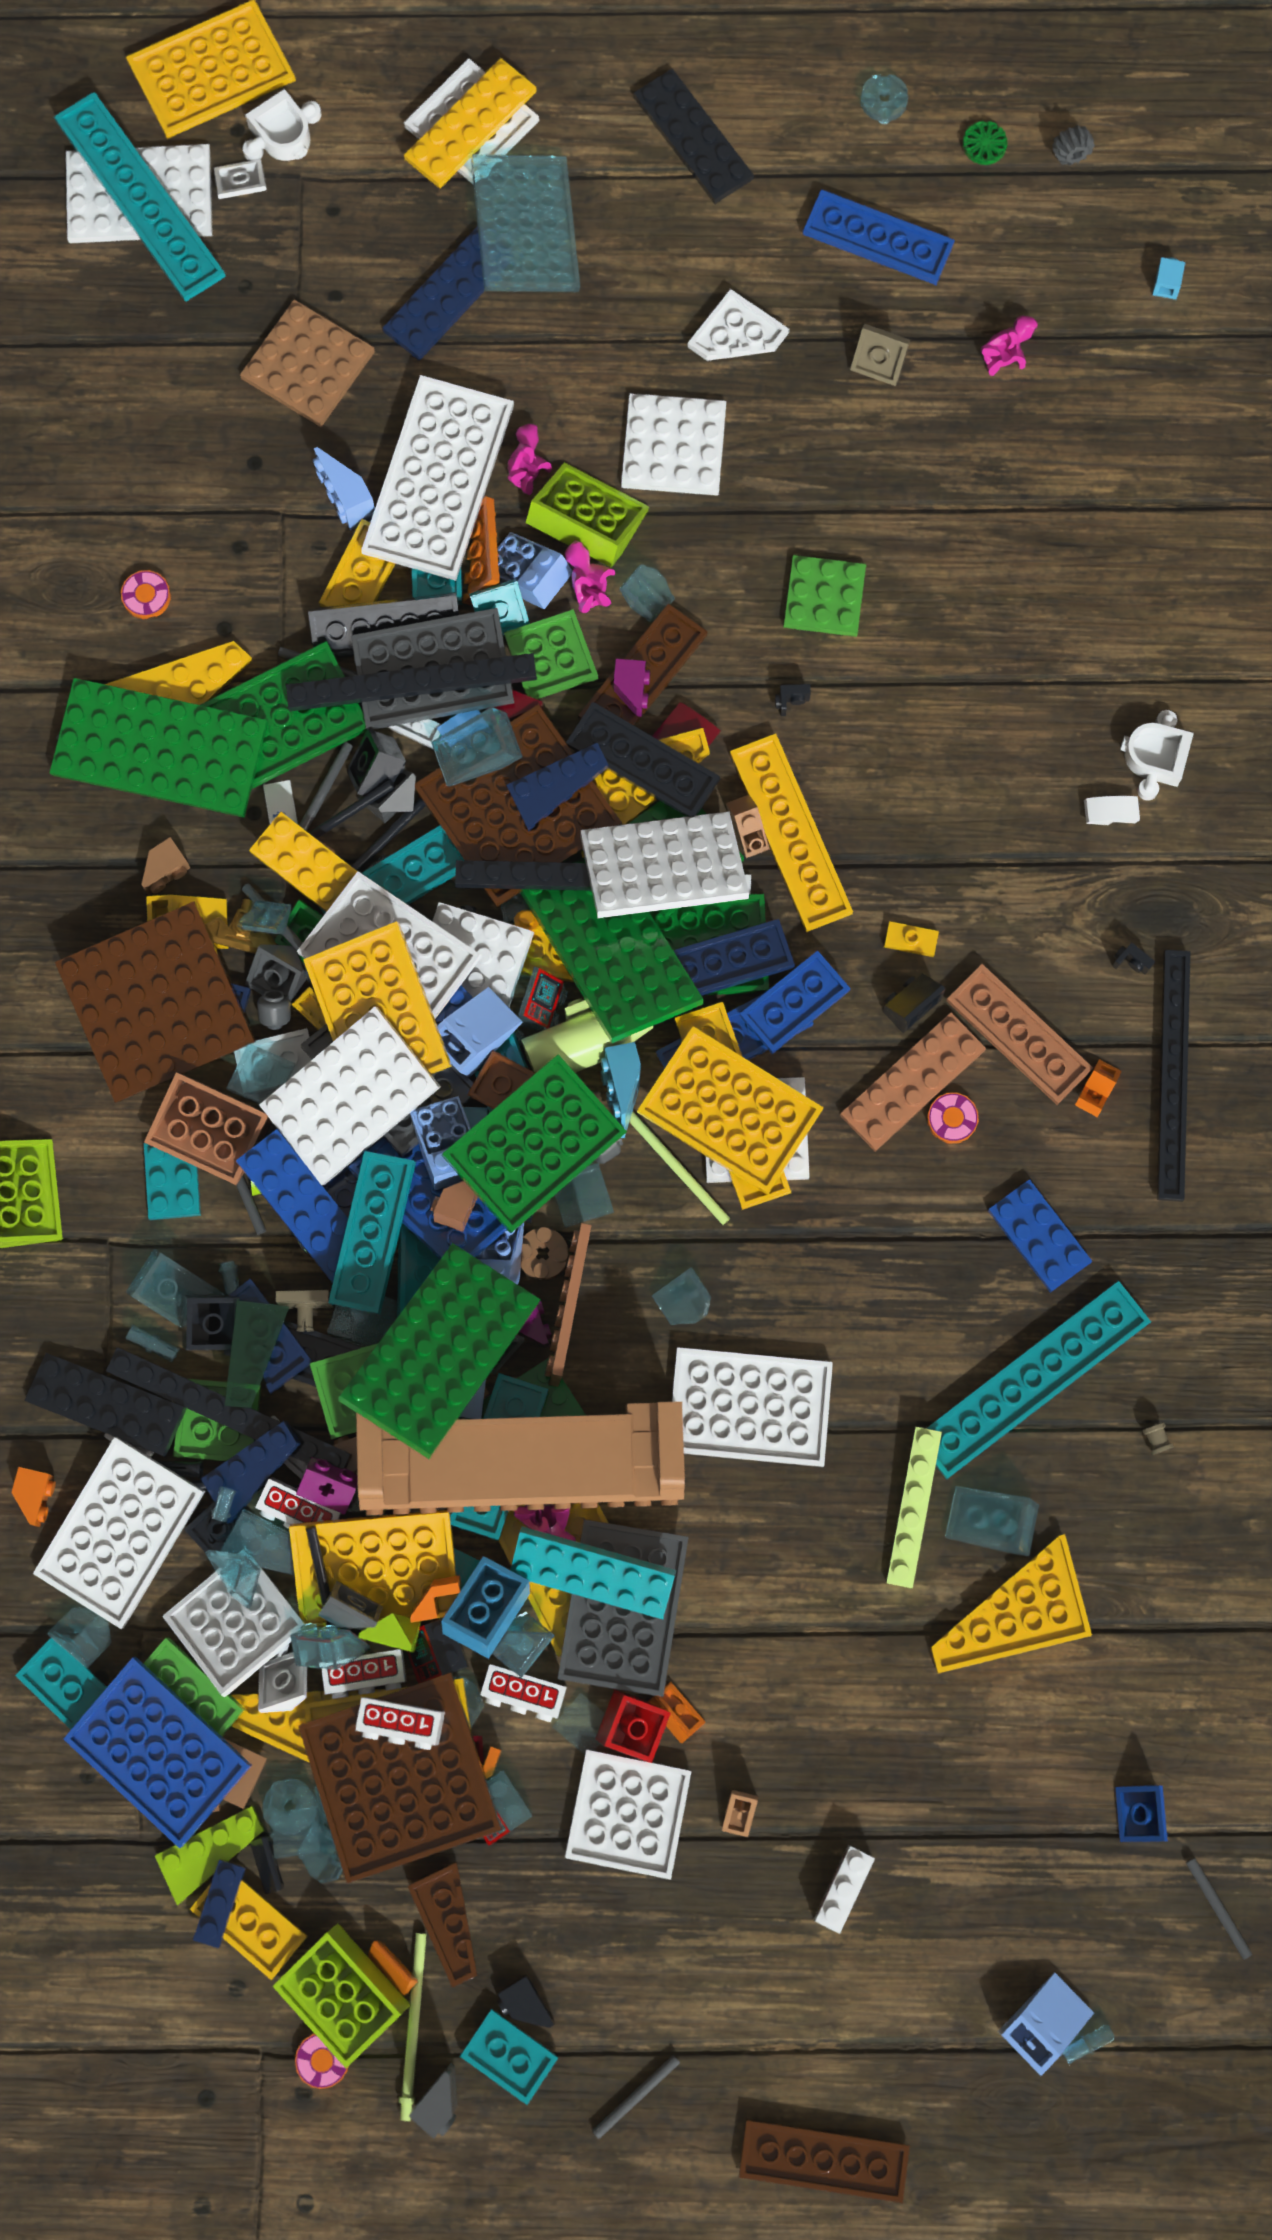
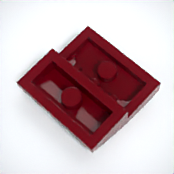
M679 702L652 737L660 740L703 728L709 747L721 730L699 713Z

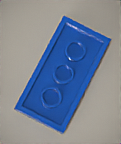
M816 951L743 1010L739 1016L773 1054L846 995L851 988L819 951Z
M1030 1179L988 1209L990 1215L1050 1293L1092 1262Z

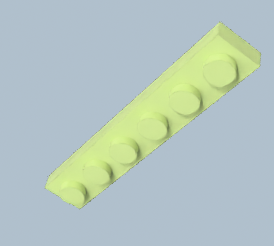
M919 1427L915 1428L887 1583L913 1588L942 1432Z

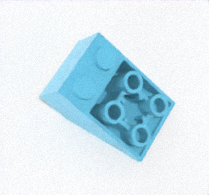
M635 1042L606 1047L605 1058H601L602 1070L600 1072L603 1086L607 1085L608 1092L606 1093L608 1107H612L613 1116L626 1131L640 1089L641 1063Z

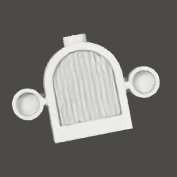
M284 89L247 113L248 128L256 138L244 143L243 152L245 158L249 161L261 159L263 149H266L272 157L283 161L303 158L307 154V149L310 145L308 123H316L321 118V110L318 103L308 101L300 109Z
M1170 710L1160 712L1156 723L1144 724L1138 727L1131 737L1124 736L1120 750L1125 751V761L1130 770L1136 775L1146 778L1138 787V795L1143 800L1148 801L1156 797L1159 792L1157 782L1177 787L1182 779L1194 733L1174 728L1177 723V716Z

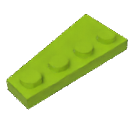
M254 1806L192 1836L182 1848H178L175 1845L155 1855L177 1905L183 1902L215 1873L220 1859L228 1862L265 1831Z

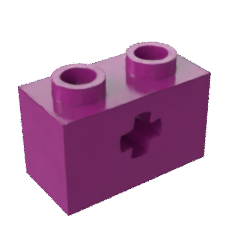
M311 1457L296 1495L345 1515L358 1485V1475H355L349 1469L333 1466L324 1459Z

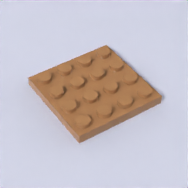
M293 300L241 372L240 377L263 393L322 427L375 353V350L371 345Z

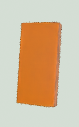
M672 1682L665 1686L663 1697L654 1696L648 1701L671 1712L666 1727L680 1743L687 1740L705 1723V1720Z
M379 1941L372 1943L368 1958L395 1988L405 1996L418 1983V1979L384 1943Z

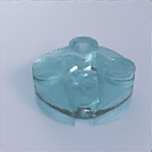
M888 74V77L875 75L867 80L862 89L860 104L870 118L877 120L881 124H888L905 112L908 103V90L900 78ZM880 95H889V101H881Z
M296 1779L274 1782L263 1801L264 1820L275 1831L285 1835L297 1834L305 1826L308 1827L313 1822L317 1813V1800L312 1790L304 1782ZM289 1800H293L296 1808L295 1810H290L289 1814H286L284 1805Z

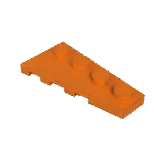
M487 496L482 500L470 537L473 541L469 550H467L470 572L465 573L464 583L468 584V592L463 594L462 603L472 605L470 593L495 586L499 583L500 579L494 499Z

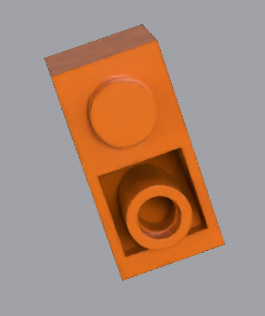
M18 1467L11 1493L29 1524L40 1527L41 1522H45L48 1516L49 1508L46 1507L48 1497H52L55 1490L56 1482L53 1481L54 1476Z

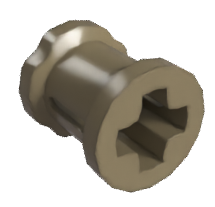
M1165 1423L1143 1430V1434L1147 1435L1152 1447V1455L1174 1448L1173 1443H1169L1164 1430L1166 1427Z

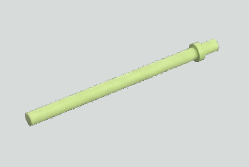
M632 1112L630 1118L631 1125L722 1225L728 1222L730 1217L642 1120Z
M416 1933L412 1974L418 1979V1983L411 1989L410 1995L411 2005L409 2007L402 2096H399V2103H401L400 2120L411 2121L409 2114L412 2111V2104H415L413 2088L427 1935L424 1933Z

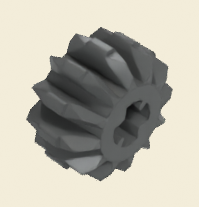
M1075 125L1073 128L1068 127L1066 131H1061L1060 135L1054 138V143L1052 144L1055 157H1057L1061 165L1068 164V166L1076 162L1079 164V161L1082 159H1087V155L1093 152L1092 149L1095 146L1094 139L1085 126L1079 127V125Z

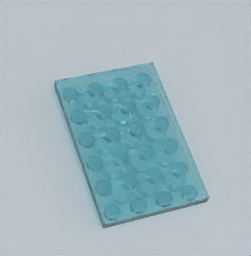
M472 154L471 165L484 291L579 292L580 279L566 156Z

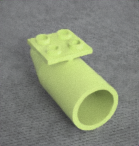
M577 999L570 1002L568 1007L565 1008L566 1022L521 1039V1043L532 1072L537 1073L559 1054L576 1073L601 1063V1058H605L606 1047L635 1042L653 1029V1026L611 1044L587 1002Z

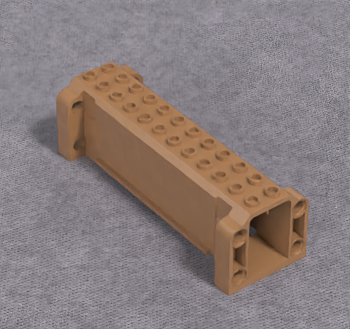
M682 1402L626 1404L625 1415L457 1420L430 1459H427L356 1412L358 1497L360 1510H366V1515L384 1514V1509H393V1514H409L410 1508H420V1513H436L438 1507H447V1512H464V1507L474 1506V1512L490 1511V1506L501 1505V1511L517 1510V1505H528V1510L544 1509V1504H554V1509H570L571 1503H581V1508H598V1502H607L608 1507H624V1501H634V1506H651V1501L661 1500V1505H678V1500H684L685 1472Z

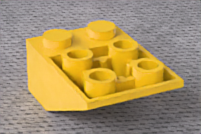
M181 895L147 896V922L195 901L205 924L220 917L228 926L227 900ZM214 943L216 949H229L227 946Z

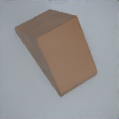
M731 1789L722 1831L748 1837L758 1796Z

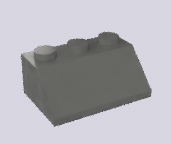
M452 2063L447 2066L409 2114V2117L433 2139L438 2133L443 2137L457 2117L454 2114L457 2108L455 2066Z

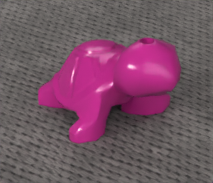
M1021 315L1016 318L1014 327L993 335L988 343L981 347V353L987 363V371L990 375L994 376L1000 367L1010 365L1015 361H1018L1020 369L1025 367L1026 359L1020 343L1031 338L1034 330L1037 328V320L1033 317Z
M526 424L518 428L516 437L520 444L508 461L509 481L528 495L532 494L533 481L538 476L540 469L543 468L548 473L552 471L551 464L534 453L539 442L538 428L535 424Z
M575 540L565 551V559L574 567L572 571V584L579 604V611L587 613L590 608L598 605L608 607L611 601L605 595L607 587L606 577L615 575V571L606 566L591 564L589 550L585 548L582 542Z
M544 1504V1509L528 1510V1505L514 1510L515 1518L519 1519L527 1528L576 1541L574 1536L564 1531L570 1509H554V1504Z

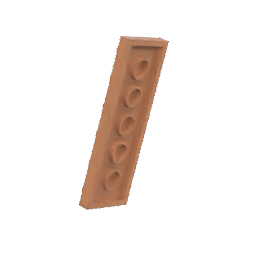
M983 964L946 1000L1056 1105L1093 1069L1086 1060Z
M950 1013L852 1102L840 1116L876 1152L974 1062L986 1048Z
M581 1223L579 1231L574 1230L569 1252H573L574 1255H569L564 1276L569 1277V1280H564L560 1295V1301L564 1302V1305H559L555 1326L559 1327V1331L554 1330L550 1351L554 1352V1356H549L545 1376L550 1377L548 1385L559 1386L563 1374L591 1225Z

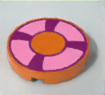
M145 570L138 571L125 580L121 589V600L131 615L140 619H149V617L161 615L168 608L171 593L165 578L159 573Z
M946 1093L937 1097L931 1104L927 1114L928 1126L931 1133L936 1138L938 1137L940 1140H943V1142L948 1144L961 1143L975 1132L979 1122L978 1110L974 1102L967 1096L960 1093Z
M315 2033L304 2039L297 2049L295 2057L296 2071L301 2080L310 2087L318 2089L333 2087L343 2079L348 2071V2067L345 2068Z

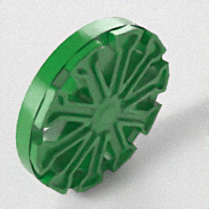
M979 121L970 126L965 132L963 138L964 153L971 161L977 164H994L1005 155L1008 141L1006 133L1002 127L997 126L994 122ZM974 152H979L978 155H973Z

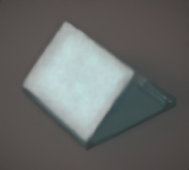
M214 1550L205 1552L230 1595L247 1609L251 1607L261 1569L245 1555Z

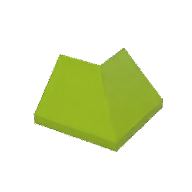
M392 1613L378 1621L375 1627H368L361 1631L358 1638L415 1653L421 1621L411 1622L409 1617Z

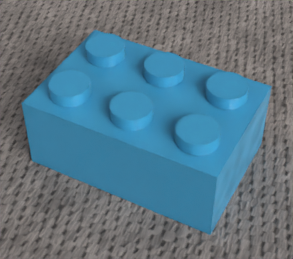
M483 1556L441 1621L443 1634L489 1659L530 1595L529 1580Z

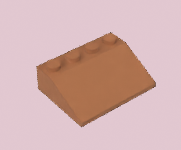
M176 1072L144 1143L237 1185L244 1171L236 1163V1160L265 1138L272 1121L264 1111Z

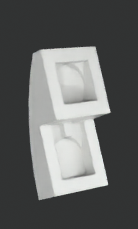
M1105 796L1086 798L1084 800L1086 824L1109 825L1112 822L1136 823L1140 821L1138 796Z

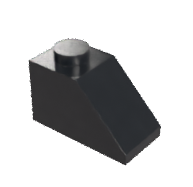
M525 1975L498 1993L500 1999L497 2000V2003L504 2015L509 2013L512 2019L547 2028L554 2026L555 2021L528 1975Z

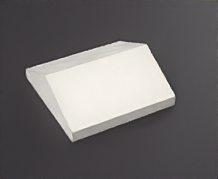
M261 159L214 168L219 199L266 190Z
M305 1648L269 1660L259 1668V1712L291 1711L307 1697V1650Z

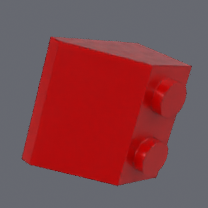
M614 1689L595 1740L608 1748L652 1763L671 1712L638 1697Z

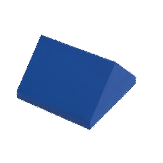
M1163 1785L1115 1787L1120 1842L1168 1841Z

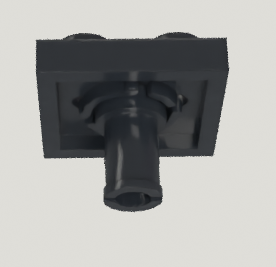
M215 1502L184 1529L219 1568L233 1558L259 1533L257 1528L241 1511L235 1518V1524L234 1521L231 1525L230 1523L227 1524ZM213 1538L216 1539V1542L214 1544H211L209 1542V1540L213 1542ZM233 1538H234V1539H235L234 1543H233V1544H229V1543H228V1539H229V1542L231 1543V1542L233 1541Z

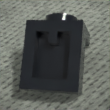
M810 684L780 685L779 694H775V707L780 709L781 716H786V702H791L792 705H802L810 701Z
M1133 943L1127 948L1122 946L1113 957L1116 959L1113 965L1116 970L1126 959L1129 961L1128 965L1134 971L1142 972L1145 975L1155 963L1151 957Z

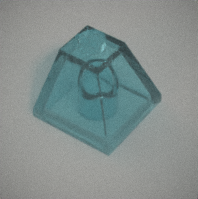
M520 1613L516 1615L492 1655L522 1678L555 1635L528 1613Z

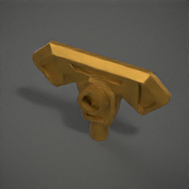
M243 899L241 909L237 910L229 927L220 917L206 924L213 943L253 954H256L258 946L261 944L276 945L267 930L254 933L253 912H251L253 902L250 899Z

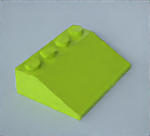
M564 463L531 501L526 523L567 545H570L575 540L582 542L585 548L589 550L590 557L612 567L624 552L648 512L649 506Z
M52 1139L0 1141V1248L62 1240Z
M336 1924L273 1985L274 1989L345 2068L411 2005L339 1924Z

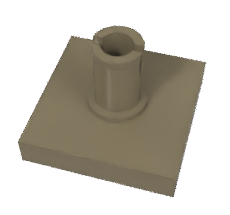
M864 324L850 370L896 386L910 339Z
M329 1290L276 1291V1302L282 1309H297L296 1331L305 1332V1330L307 1332L313 1331V1308H334V1305L328 1303L330 1297Z

